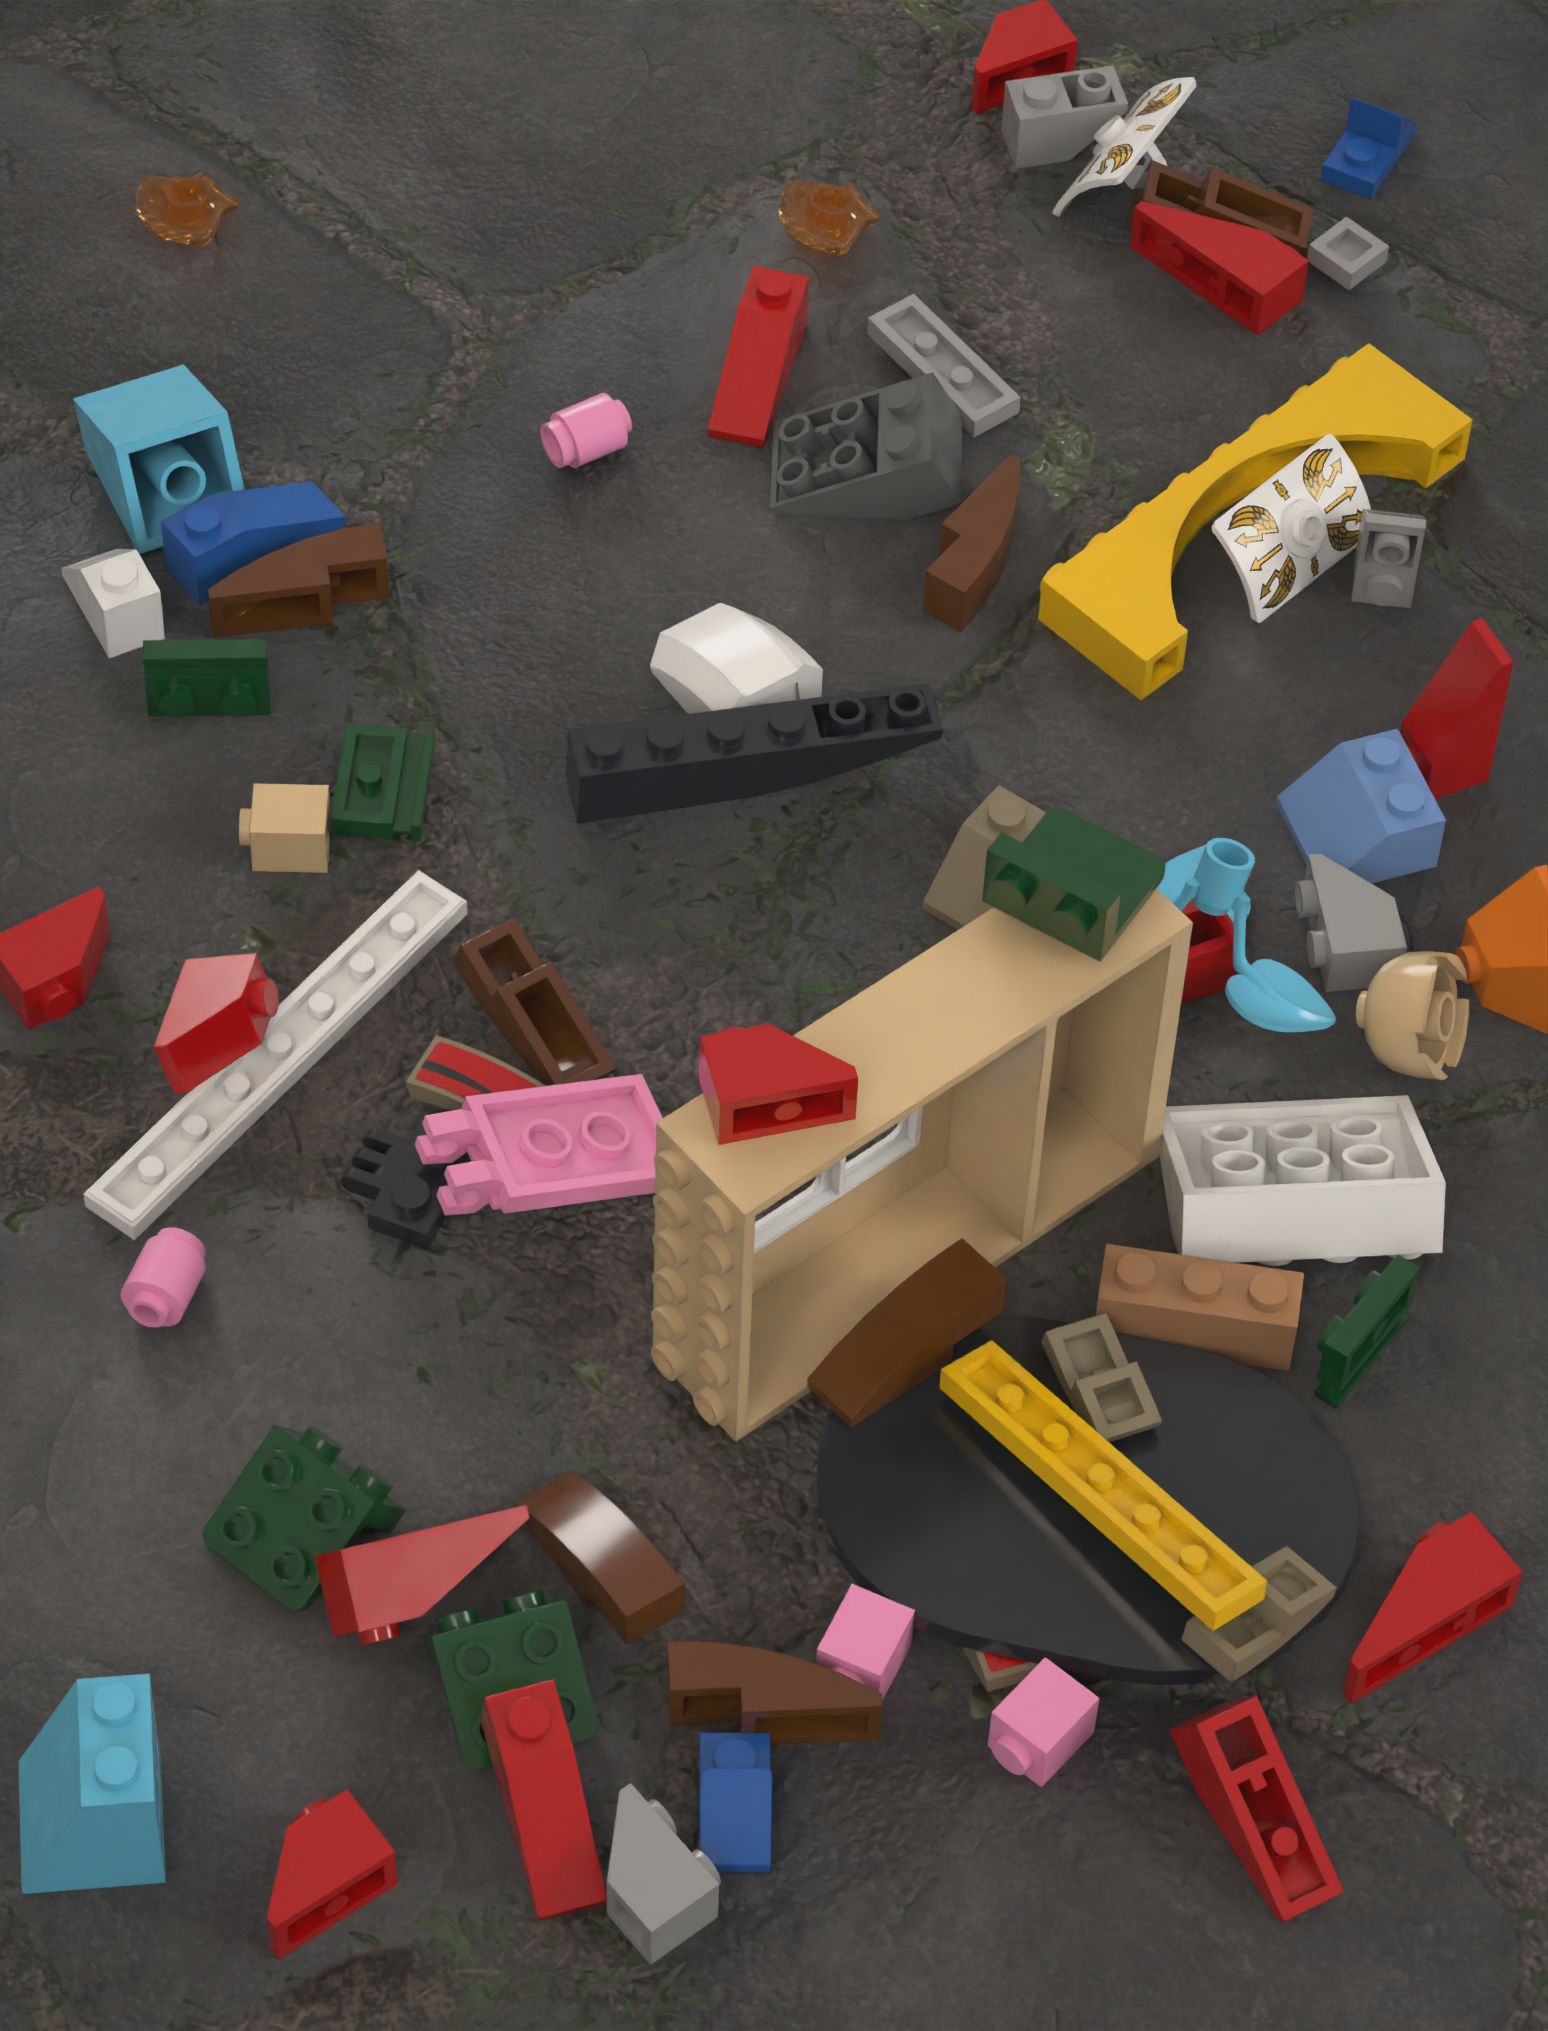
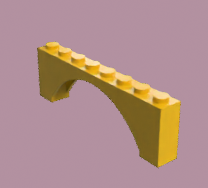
M1368 343L1349 358L1346 356L1340 358L1334 363L1327 374L1312 385H1304L1297 389L1289 401L1272 414H1264L1257 418L1249 430L1230 444L1224 443L1218 446L1207 461L1189 474L1182 473L1170 483L1167 490L1149 503L1143 502L1138 504L1124 521L1109 532H1101L1095 535L1088 542L1084 550L1066 563H1057L1051 567L1044 575L1040 584L1041 594L1038 620L1142 701L1183 670L1188 630L1177 622L1172 600L1171 579L1187 545L1200 529L1219 512L1240 499L1247 497L1327 434H1331L1336 438L1354 465L1358 475H1377L1415 480L1424 488H1427L1465 460L1473 419Z

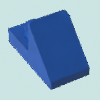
M1353 97L1350 101L1346 131L1324 162L1320 181L1372 200L1417 132L1418 123Z
M700 1732L699 1850L711 1860L718 1872H770L772 1800L770 1733Z

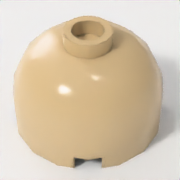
M1432 951L1405 953L1384 964L1374 975L1368 991L1364 990L1360 993L1356 1005L1357 1024L1359 1028L1364 1029L1366 1041L1378 1061L1392 1071L1416 1078L1444 1080L1448 1077L1441 1070L1444 1062L1448 1067H1456L1466 1040L1469 1018V1000L1457 999L1456 980L1467 981L1465 968L1458 956L1451 953Z

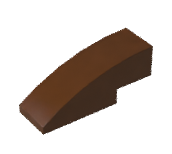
M1151 160L1133 189L1125 228L1132 230L1134 207L1141 201L1264 230L1285 245L1291 246L1303 256L1308 246L1314 209L1214 167H1211L1202 181Z
M1012 454L941 524L939 557L925 570L922 610L959 632L965 629L984 606L997 585L1010 554L1016 527L1021 459Z
M381 523L340 529L304 539L253 561L209 588L208 595L213 638L333 623L332 605L389 598L387 554Z
M515 917L460 945L453 961L454 966L499 1032L545 1086L597 1080L615 1072L617 1067L551 961L546 964L542 963Z
M963 1238L959 1239L914 1272L867 1313L807 1378V1387L852 1428L952 1362L953 1345L1003 1312L1007 1278Z
M573 1471L515 1502V1507L527 1505L529 1519L524 1523L588 1609L597 1605L626 1645L684 1612L685 1583L638 1527L612 1501Z
M667 1641L669 1725L739 1722L740 1733H770V1745L880 1740L883 1709L882 1694L844 1674L801 1658L757 1647L718 1642Z

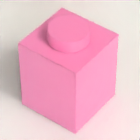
M851 1584L817 1648L816 1664L844 1674L882 1694L883 1701L912 1645V1626L915 1610Z
M1045 1657L992 1711L988 1747L992 1749L993 1755L1006 1770L1015 1775L1024 1774L1042 1788L1094 1733L1099 1697Z

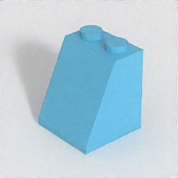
M184 364L73 398L85 451L139 554L163 547L162 520L210 494L245 490L228 413Z
M150 1673L77 1679L20 1758L19 1804L21 1888L23 1894L166 1883L161 1754Z

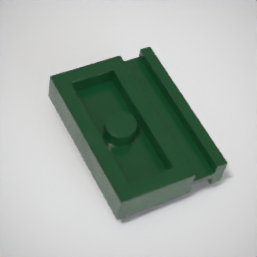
M267 639L143 640L142 662L144 665L148 716L181 718L186 716L230 715L244 717L248 715H271Z
M346 723L330 817L331 834L393 839L394 834L411 835L412 841H421L436 746L435 730L426 729L425 735L408 734V729L405 727Z
M1397 1254L1382 1274L1372 1271L1364 1279L1354 1297L1353 1304L1355 1306L1345 1318L1336 1315L1331 1319L1317 1343V1349L1322 1352L1317 1377L1321 1383L1315 1389L1314 1396L1337 1409L1404 1327L1409 1319V1315L1405 1312L1412 1305L1420 1270L1418 1266Z

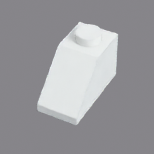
M114 549L62 568L64 580L108 658L143 647V640L165 639L160 590L136 549Z

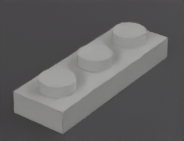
M915 294L868 317L867 334L912 378L934 373L962 415V427L973 438L1019 414L1021 397Z

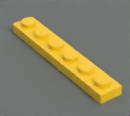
M991 1340L941 1369L939 1388L1212 1631L1264 1600L1267 1580L995 1342Z

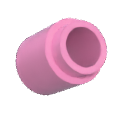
M600 393L553 413L550 421L541 425L540 436L549 459L556 467L562 468L569 465L572 468H577L626 447L628 442L627 433L631 432L632 423L626 407L620 400L616 399L613 401L606 393Z
M169 1227L160 1230L157 1236H153L146 1241L120 1293L124 1306L128 1309L131 1317L138 1323L147 1327L157 1328L173 1326L181 1321L206 1271L204 1260L206 1249L196 1236L183 1229Z

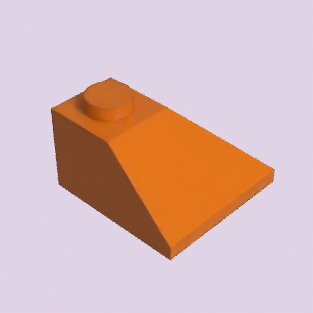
M1547 864L1534 867L1468 918L1462 945L1455 952V955L1460 958L1466 971L1467 981L1463 982L1465 984L1471 983L1481 1006L1548 1034Z

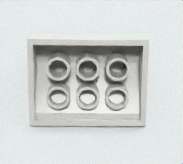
M1408 1095L1167 1106L1165 1108L1159 1155L1171 1233L1178 1254L1234 1263L1259 1262L1268 1266H1282L1290 1263L1292 1260L1323 1258L1329 1262L1346 1263L1363 1256L1388 1255L1395 1258L1398 1254L1409 1260L1417 1258L1424 1253H1442L1446 1182Z

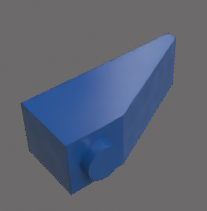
M312 481L210 494L161 521L165 569L200 606L209 601L208 589L236 570L271 552L304 539L336 531L347 525L346 516Z

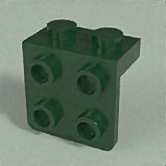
M1052 808L1044 814L1023 842L1001 832L991 844L986 855L982 901L1101 962L1163 880L1165 862L1160 857L1063 808Z
M273 1425L204 1527L203 1539L209 1547L287 1608L295 1611H304L311 1606L322 1590L314 1556L351 1547L364 1526L392 1532L406 1509L388 1496L393 1486L386 1479L361 1464L354 1470L338 1458L343 1448L322 1431L309 1426L305 1433Z
M542 1589L503 1599L505 1612L479 1619L476 1607L436 1617L438 1630L421 1635L428 1662L437 1663L461 1759L468 1768L479 1770L493 1766L481 1725L484 1699L487 1696L554 1679L572 1744L592 1738L598 1730V1721L567 1601L564 1599L545 1601Z

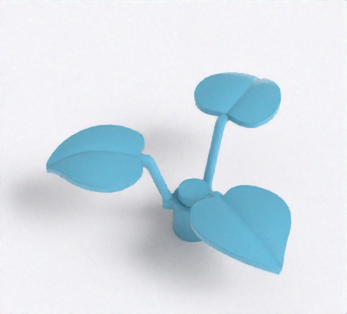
M1214 838L1208 841L1206 845L1181 854L1165 863L1164 878L1157 889L1181 912L1189 902L1193 901L1194 905L1206 914L1222 916L1227 913L1234 923L1233 967L1238 975L1228 979L1225 994L1232 1007L1242 1017L1259 1027L1277 1032H1307L1326 1029L1334 1025L1336 1017L1331 1008L1311 984L1293 969L1271 959H1260L1252 965L1246 960V919L1250 913L1251 899L1247 896L1244 888L1255 863L1253 853L1246 846L1232 839Z

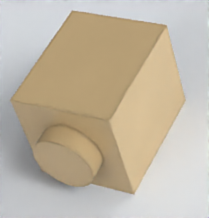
M253 783L251 809L241 808L239 816L240 846H251L253 871L328 873L331 832L329 785Z

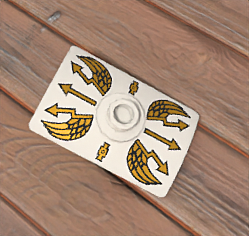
M1176 78L1153 86L1137 100L1123 119L1116 115L1101 126L1093 137L1098 142L1093 150V158L1058 201L1052 214L1060 217L1076 195L1090 188L1118 185L1124 181L1131 189H1134L1151 160L1167 166L1166 160L1162 157L1154 141L1196 88L1195 78ZM1142 156L1146 159L1144 166L1136 165Z
M1331 434L1325 435L1223 514L1212 525V532L1223 545L1240 576L1249 603L1251 619L1258 623L1264 621L1355 549L1362 510H1371L1363 483L1345 450Z

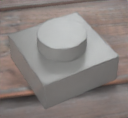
M1346 216L1309 244L1307 260L1343 287L1350 290L1387 262L1389 246Z

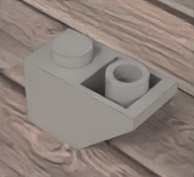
M1114 65L1005 81L1001 131L1015 169L1070 161L1095 140L1093 138L1095 133L1108 120L1116 115L1122 117L1128 112V101Z
M1370 509L1362 510L1355 553L1352 602L1411 608L1426 529V519L1422 515Z
M1322 854L1308 855L1304 880L1296 881L1295 903L1299 918H1308L1311 929L1307 932L1309 964L1311 968L1320 967L1325 992L1369 988L1374 975L1384 964L1405 954L1407 951L1395 897Z
M630 1783L619 1791L607 1876V1915L651 1965L718 1917L719 1885L721 1884V1879L714 1864L702 1851L695 1849L691 1852L676 1835V1826L667 1810L655 1799L647 1802Z

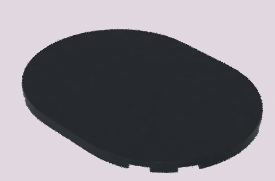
M997 1316L953 1345L952 1362L992 1340L1076 1413L1041 1343L1046 1331L1071 1323L1038 1317ZM1115 1332L1128 1364L1137 1361L1162 1418V1423L1158 1427L1109 1443L1251 1567L1288 1546L1337 1587L1334 1597L1308 1624L1253 1669L1269 1663L1288 1652L1294 1641L1310 1630L1315 1624H1320L1338 1601L1348 1580L1357 1545L1359 1511L1355 1484L1347 1461L1335 1439L1319 1418L1286 1388L1264 1374L1242 1363L1214 1353ZM941 1369L852 1428L835 1412H830L818 1451L816 1492L820 1517L823 1518L825 1527L835 1546V1554L847 1573L861 1588L869 1589L875 1594L914 1609L912 1627L948 1643L1037 1664L1046 1657L1061 1669L1130 1683L1149 1685L1197 1684L1205 1682V1676L1220 1674L1182 1641L1187 1620L1195 1615L939 1388Z

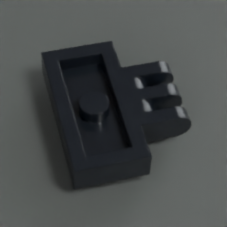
M422 1115L409 1139L377 1128L368 1129L362 1140L364 1147L357 1149L351 1159L353 1167H348L345 1170L340 1183L349 1192L374 1200L367 1213L369 1229L428 1250L446 1217L436 1196L439 1187L448 1185L444 1176L447 1166L471 1162L466 1152L453 1163L423 1165L414 1145L417 1136L427 1135L422 1125L425 1116Z

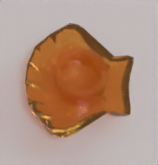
M203 173L196 178L147 176L142 179L136 196L138 217L144 221L149 230L155 231L161 239L172 240L177 243H188L196 247L210 244L217 231L221 217L230 215L239 205V202L224 192L207 173Z
M790 180L782 192L779 202L780 220L785 223L787 231L794 234L799 243L809 245L817 250H824L828 254L835 256L846 254L855 242L860 230L872 227L881 217L863 199L853 183L839 187L837 185L819 184L805 180Z

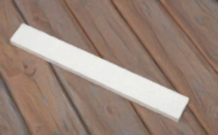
M418 870L278 1005L276 1015L270 1018L262 1044L190 1090L84 1193L85 1207L135 1240L467 915V901Z

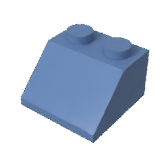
M1398 728L1340 743L1277 796L1276 805L1306 865L1308 855L1322 854L1371 884L1437 867L1446 819Z

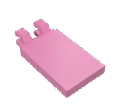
M636 1074L466 1096L461 1109L425 1115L422 1125L427 1135L417 1136L414 1145L423 1165L453 1163L466 1152L470 1157L471 1162L447 1166L444 1176L448 1185L439 1187L436 1195L445 1216L473 1214L488 1203H490L492 1210L502 1209L503 1213L507 1214L655 1193L656 1168L654 1156L656 1155V1123L663 1118L643 1075Z

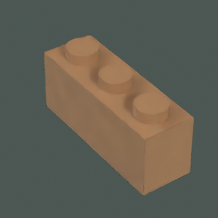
M1106 1244L1095 1316L1107 1312L1113 1329L1117 1333L1214 1353L1244 1365L1289 1371L1298 1328L1304 1273Z

